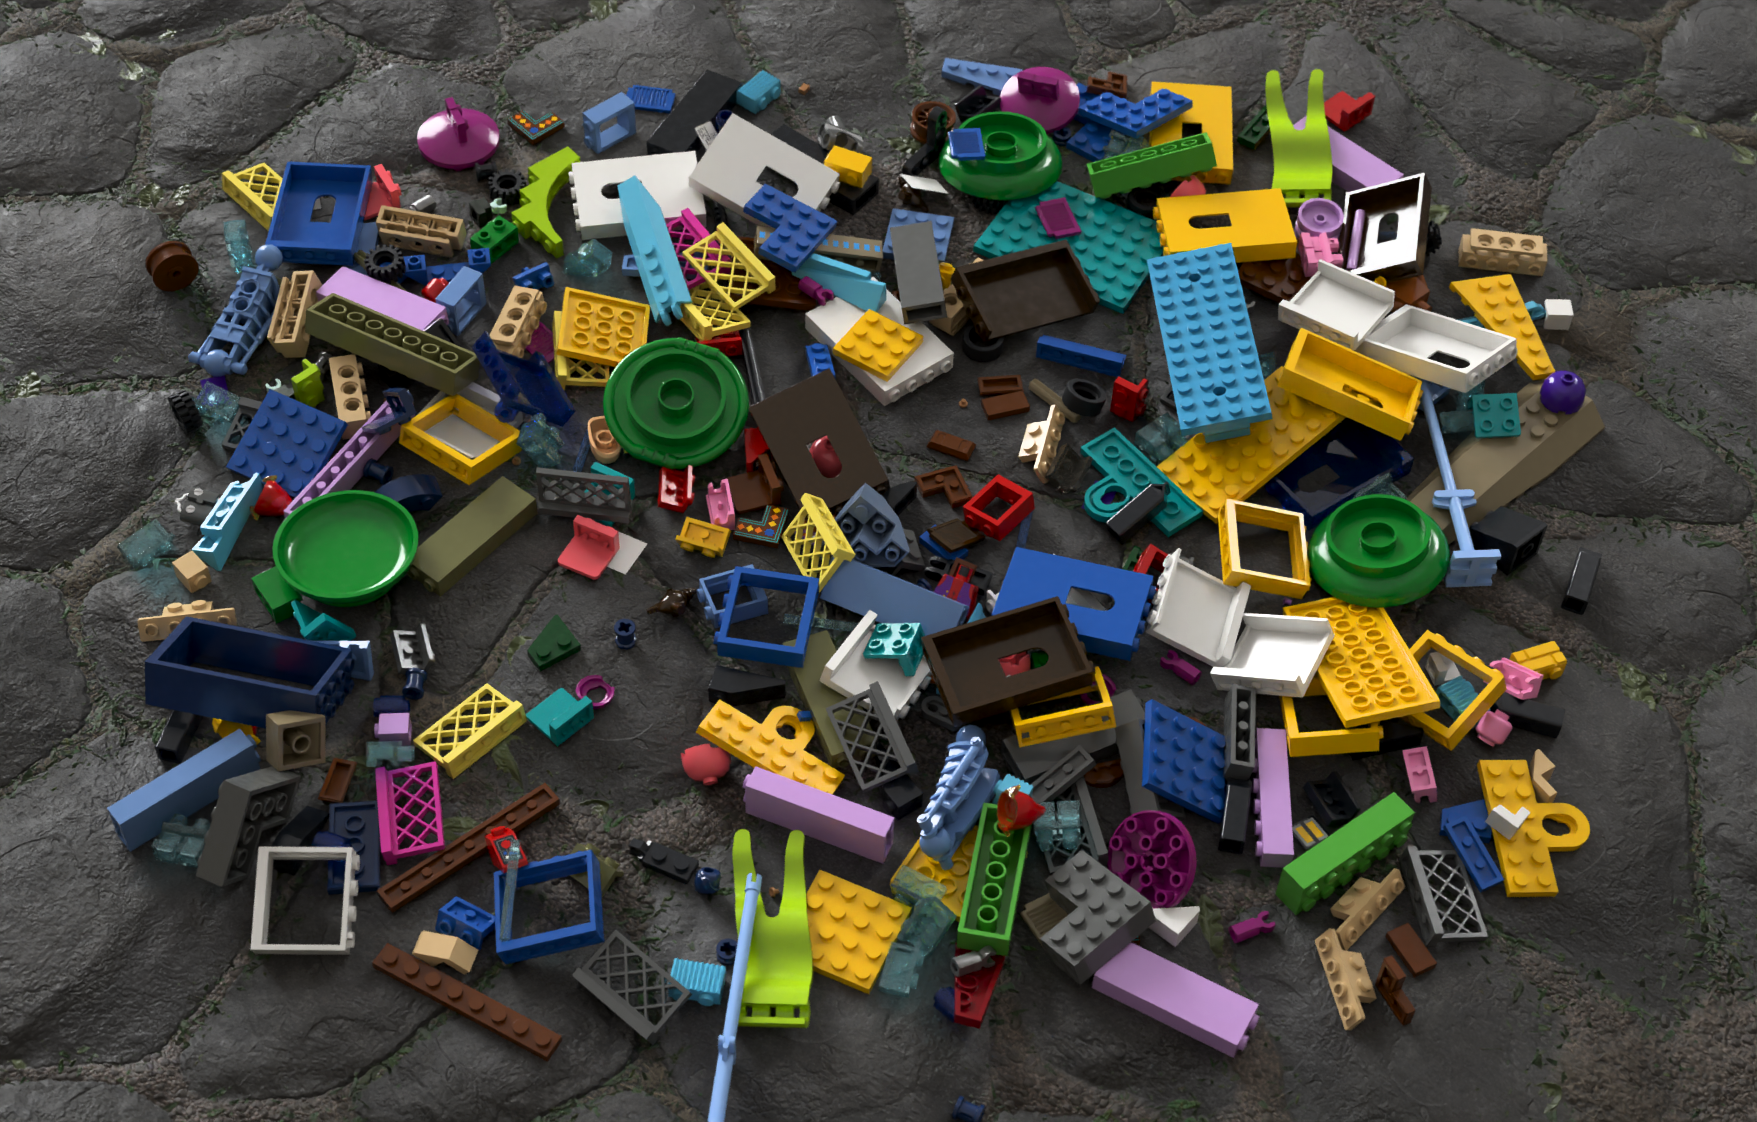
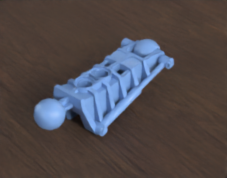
M266 244L256 251L255 262L258 265L256 269L243 266L242 275L236 283V290L230 296L228 306L224 308L223 313L212 327V332L198 352L192 351L189 354V362L200 364L201 368H205L214 377H222L226 374L231 375L233 372L244 375L247 372V361L257 346L268 335L280 290L276 277L270 272L278 269L282 264V252L276 246ZM227 342L235 343L230 354L221 350Z
M969 724L962 727L957 732L956 742L948 745L949 757L945 759V766L936 785L937 791L935 795L930 797V803L924 811L925 814L917 818V822L922 829L919 840L920 848L928 857L938 861L943 870L953 867L952 856L967 833L973 829L981 817L983 802H991L995 795L993 793L994 787L998 780H1002L996 769L984 768L989 755L985 746L986 735L981 728Z

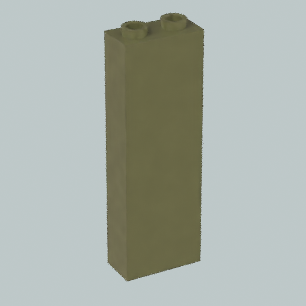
M502 476L417 548L416 557L407 575L411 579L421 582L429 592L433 591L441 597L538 513L536 498Z
M825 630L810 635L803 668L786 667L805 710L811 713L815 733L829 765L833 768L846 767L850 762L825 708L848 698L819 681L825 665L836 653L828 631ZM796 639L784 642L782 645L795 647ZM858 704L856 709L863 710L862 706ZM842 709L833 714L835 719L845 722L850 711ZM854 713L850 724L861 727L865 716ZM868 722L866 729L873 731ZM847 728L844 739L855 742L859 732ZM863 733L859 744L871 747L875 737ZM856 749L853 759L865 761L868 752Z

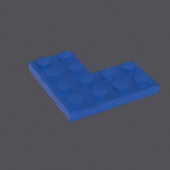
M1081 83L1077 84L1080 94V106L1100 96L1087 93V86ZM1078 111L1074 119L1085 125L1067 142L1066 148L1092 162L1107 159L1129 136L1079 115Z
M1160 89L1158 92L1134 104L1112 93L1105 92L1078 107L1079 115L1137 139L1193 108V100L1173 93L1168 89Z
M764 184L744 205L743 209L744 213L776 229L759 247L758 254L794 273L837 225V220L767 184Z

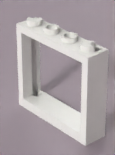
M259 847L251 951L255 954L350 955V948H353L355 944V933L351 932L352 922L356 921L357 915L356 906H353V896L358 895V881L355 880V870H359L360 856L356 855L355 850L352 847ZM273 859L346 860L340 945L267 944Z

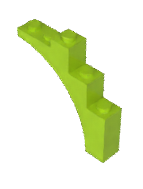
M569 147L528 167V182L530 185L520 190L521 199L519 202L521 208L511 213L512 224L517 226L518 233L525 239L532 236L535 241H539L548 253L553 254L556 258L564 255L563 241L554 231L548 219L549 209L554 197L569 181L572 163L581 162L580 157Z

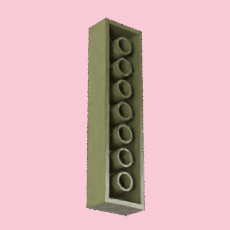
M331 293L306 309V333L317 339L329 342L336 347L350 351L352 354L364 357L373 363L387 367L389 370L422 382L429 387L436 388L447 395H456L479 376V354L335 293Z

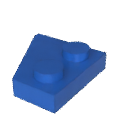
M1485 799L1442 809L1439 835L1447 836L1443 826L1467 815L1483 843L1490 842L1492 829L1485 822L1488 818Z

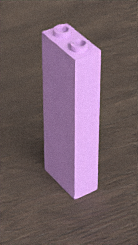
M1307 115L1293 125L1296 130L1305 129ZM1328 127L1333 164L1332 182L1351 192L1403 178L1404 174Z
M343 266L316 291L318 302L331 293H335L422 331L439 318L443 319L446 325L449 324L446 307Z
M756 766L752 774H747L743 783V788L745 789L743 802L746 803V813L791 830H800L804 835L879 863H884L893 845L894 817Z
M1132 942L1097 970L1093 979V989L1233 1058L1238 1049L1244 1050L1249 1036L1246 1034L1249 1029H1255L1260 1018L1256 1014L1259 1004Z

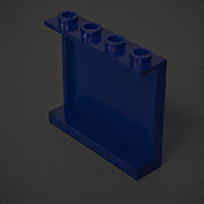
M486 331L472 346L506 407L561 427L576 412L542 353L535 351L527 361L496 348Z

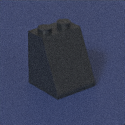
M1500 506L1495 511H1489L1480 522H1474L1469 527L1475 550H1500L1501 559L1497 560L1496 565L1501 572L1508 576L1538 553L1548 525L1543 521Z

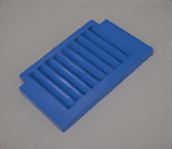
M633 85V88H628L626 96L634 102L635 109L670 114L676 93H673L672 89Z
M980 128L954 129V131L948 132L953 159L958 158V161L985 160Z

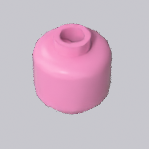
M1498 709L1495 713L1487 711L1476 725V731L1479 733L1477 737L1493 747L1495 744H1503L1513 728L1512 724L1507 721L1509 716Z

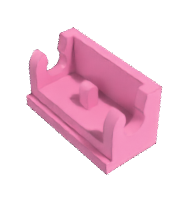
M728 479L721 480V487L719 489H713V484L709 483L706 501L711 524L735 530V512Z
M1505 657L1490 663V667L1499 670L1504 675L1507 688L1506 693L1521 700L1537 698L1543 679L1542 674Z
M1427 746L1402 750L1415 802L1420 803L1422 796H1428L1430 803L1437 802V787Z

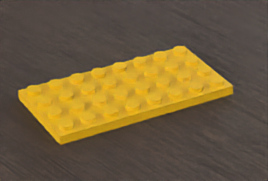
M1283 366L1264 380L1273 419L1250 423V435L1209 443L1205 442V437L1202 433H1198L1157 466L1189 499L1203 510L1204 515L1216 524L1218 523L1217 512L1226 498L1244 502L1346 418L1339 413L1278 387L1277 383L1284 368Z
M1336 597L1283 607V616L1328 619L1335 636L1315 674L1345 728L1440 708V699L1384 607L1358 606Z

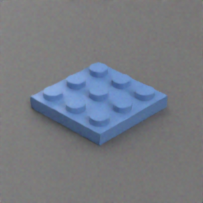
M893 208L883 246V258L894 260L890 233L891 227L932 221L938 264L945 263L954 217Z

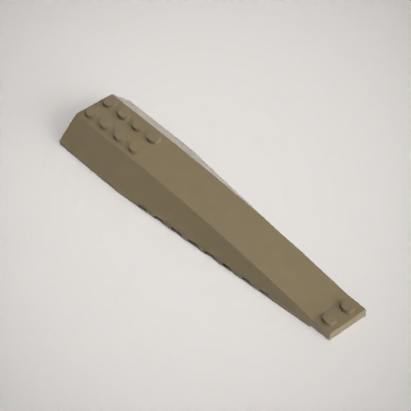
M1545 379L1532 380L1517 393L1521 435L1519 437L1476 438L1474 429L1448 456L1457 490L1471 489L1475 492L1473 499H1476V505L1464 509L1468 527L1476 521L1480 522L1489 511H1495L1500 506H1508L1509 502L1514 498H1519L1527 489H1532L1545 480L1604 430L1605 425L1592 399L1585 395L1582 407L1575 413L1566 414V412L1562 411L1554 413L1545 408L1540 401V389ZM1438 466L1405 500L1415 504L1440 526L1449 545L1453 541H1457L1450 511L1433 507L1432 504L1434 492L1445 490Z

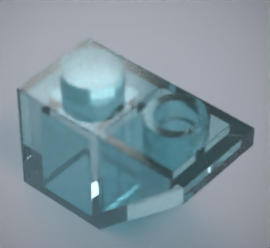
M592 239L565 257L563 273L565 275L597 277L610 268L613 252L597 240Z

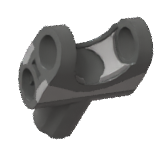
M836 115L829 117L826 122L821 123L818 129L817 138L822 148L831 150L835 145L860 154L862 153L864 143L861 135L846 130L841 117Z

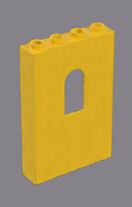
M1152 82L1150 96L1160 89H1168L1173 93L1193 100V108L1150 131L1149 147L1182 139V123L1202 124V133L1207 132L1212 142L1217 166L1212 167L1211 171L1193 172L1192 175H1195L1202 183L1231 184L1233 174L1231 87ZM1180 176L1172 178V181L1186 180L1187 182H1190L1192 180L1190 176L1181 178Z
M1281 188L1157 198V205L1153 207L1154 220L1157 219V233H1161L1160 245L1164 246L1163 256L1227 243L1232 244L1236 263L1290 259L1296 256L1297 240ZM1228 214L1232 226L1197 229L1189 225V220L1194 217Z
M1300 328L1277 383V386L1399 441L1402 440L1404 434H1410L1420 404L1419 400L1423 394V390L1420 389L1422 385L1421 380L1303 328ZM1343 386L1376 399L1382 404L1383 408L1343 392Z

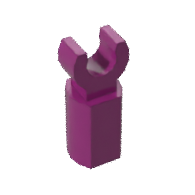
M808 276L799 281L798 288L813 299H817L820 305H826V298L834 300L833 291L823 289V286Z
M1169 650L1167 657L1171 660H1166L1164 657L1160 659L1161 667L1173 670L1174 674L1192 686L1199 681L1202 675L1200 670L1184 659H1179L1177 653L1173 650Z
M1263 911L1255 919L1250 918L1230 926L1229 935L1233 942L1244 941L1259 935L1260 932H1272L1276 925L1275 922L1269 924L1263 922V920L1268 919L1269 912Z

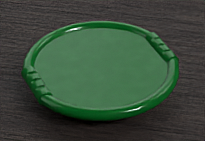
M681 337L652 341L626 355L612 371L603 397L606 424L617 443L632 458L671 470L686 469L688 465L697 467L724 454L742 433L749 412L748 390L742 374L736 365L719 349Z

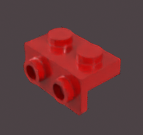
M739 330L714 336L712 340L700 341L696 337L697 343L717 348L726 356L742 355V338L740 337Z
M1118 376L1114 381L1110 411L1131 422L1138 415L1142 416L1147 406L1145 399L1149 393V389H1147L1148 380L1144 378L1139 385H1136Z
M688 465L684 472L662 466L659 472L658 507L684 513L688 505H692L694 500L692 487L695 481V475L692 474V465Z

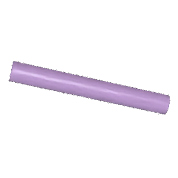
M1362 209L1355 211L1346 265L1347 271L1357 269L1365 220V211Z

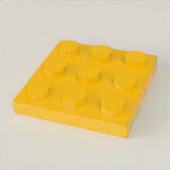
M868 309L833 347V355L888 382L923 343L924 336Z

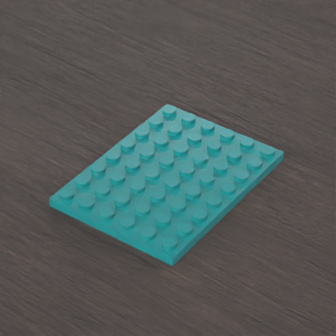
M1056 181L1051 187L1041 193L1026 198L1009 200L974 244L973 252L991 259L1067 240L1075 256L1079 259L1084 273L1089 277L1094 291L1097 292L1100 300L1099 304L1123 314L1150 276L1147 259L1162 257L1164 246L1160 245L1161 233H1157L1155 220ZM1065 197L1081 229V234L1055 239L1054 236L1048 237L1035 210V206H1038L1039 202Z

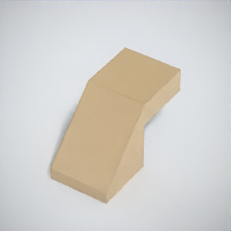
M1540 749L1536 750L1533 755L1529 773L1537 803H1553L1557 792L1547 781L1550 780L1555 765Z
M422 931L412 955L432 967L444 962L465 975L470 972L478 949L458 937Z

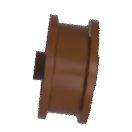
M927 101L916 105L912 111V123L910 126L913 138L920 143L926 144L928 116L931 110L938 106L947 112L946 142L949 139L948 132L954 131L956 114L950 106L936 101Z
M168 241L156 246L150 251L145 261L146 270L152 276L155 286L163 291H177L185 288L193 282L199 271L198 262L192 256L191 250L180 241Z

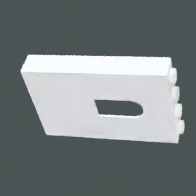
M733 113L689 176V186L756 225L767 227L771 226L743 212L744 205L763 186L756 181L766 166L797 184L798 192L792 198L819 212L827 207L830 201L829 196L831 193L835 194L841 183L839 182L840 174Z
M695 151L572 163V172H569V182L574 184V187L571 188L572 200H576V203H573L574 216L579 217V219L575 220L576 232H581L582 240L627 236L624 228L620 198H605L601 191L607 185L623 183L634 175L639 181H642L643 186L661 207L666 224L681 217V211L689 208L700 223L706 227V210L703 194L689 186V176L697 166ZM680 225L674 228L673 231L683 230L684 228Z
M874 277L871 278V280H873V281H878V280H877L876 278H874ZM887 289V300L877 313L924 336L923 343L888 382L833 355V347L867 312L866 310L839 297H835L834 300L826 302L825 306L820 305L805 314V329L819 343L827 345L829 352L883 406L897 401L903 395L913 392L919 386L932 381L935 377L953 368L954 352L922 322L904 324L901 302Z
M1406 304L1384 318L1355 352L1403 373L1467 393L1514 360L1518 350L1516 348L1517 338ZM1440 352L1465 360L1470 365L1466 368H1455L1428 358Z

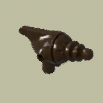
M900 175L898 180L901 191L898 198L903 200V204L919 207L924 213H928L929 209L922 199L921 189L912 188Z
M694 587L682 589L681 591L668 589L660 602L646 609L647 614L661 612L663 614H671L673 617L683 614L687 602L697 593Z

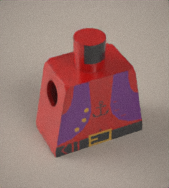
M960 565L956 577L944 574L934 592L970 606L964 623H967L975 609L979 587L969 583L973 569Z

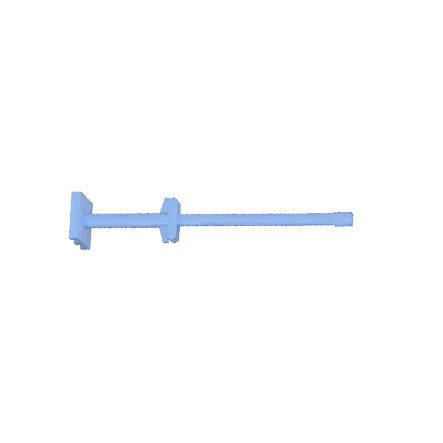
M1413 376L1422 381L1420 389L1423 390V394L1420 399L1445 490L1434 492L1432 504L1433 507L1450 511L1460 551H1453L1444 579L1445 586H1492L1491 577L1492 574H1496V562L1501 559L1500 550L1474 549L1464 509L1476 505L1477 501L1473 499L1475 492L1471 489L1457 490L1428 386L1429 381Z
M752 873L747 875L746 894L723 1035H719L718 1060L708 1122H724L732 1068L736 1063V1034L757 900L762 883V876L758 873L756 882H752Z

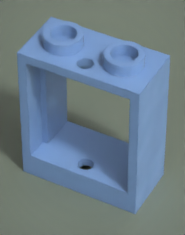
M623 92L583 112L584 142L586 146L599 154L636 133L635 105ZM617 116V124L600 133V125Z
M466 266L457 273L435 299L437 304L446 307L449 319L447 326L456 336L461 334L486 304L483 273Z
M753 564L744 566L746 568L754 569ZM735 569L699 579L700 589L696 590L700 603L704 602L706 619L712 621L714 628L720 627L718 626L720 612L724 613L725 609L717 611L710 595L730 590L727 589L729 575L734 574ZM746 586L753 601L735 605L731 624L768 614V598L763 588Z

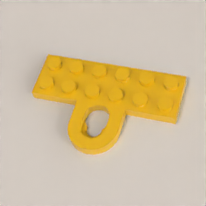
M719 699L696 731L700 736L753 768L755 766L832 795L845 777L843 773L804 751L814 735L815 727L812 720L799 721L797 713L801 710L792 706H778L774 708L763 723L760 724ZM783 725L792 726L795 729V739L783 738L778 734L776 728H781Z
M1479 760L1477 769L1488 816L1498 805H1502L1514 815L1522 806L1531 812L1510 840L1491 827L1507 897L1556 896L1559 891L1549 852L1579 849L1590 834V825L1586 816L1578 808L1570 804L1537 803L1526 760ZM1553 819L1558 823H1564L1569 827L1570 832L1562 836L1551 835L1543 828L1542 820Z

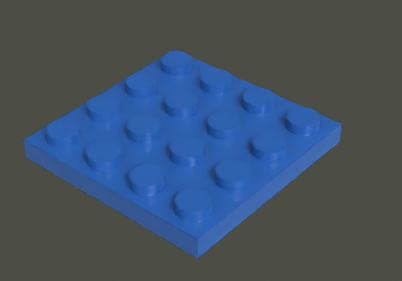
M270 389L226 467L230 471L248 479H251L253 474L259 473L261 483L264 486L267 481H276L291 498L295 499L326 466L348 424L341 419Z
M1153 699L1149 700L1145 704L1142 787L1217 824L1222 822L1225 801V778H1223L1225 736Z

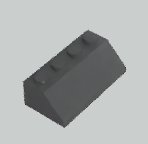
M1136 719L1116 727V744L1120 752V765L1125 776V789L1129 796L1131 815L1140 811L1154 810L1166 812L1178 820L1186 819L1183 806L1142 787L1145 720Z

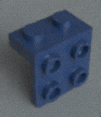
M389 388L383 391L392 412L363 426V432L382 435L391 431V426L396 423L402 425L411 420L410 416L417 413L412 404L414 399L408 390L406 391V388Z

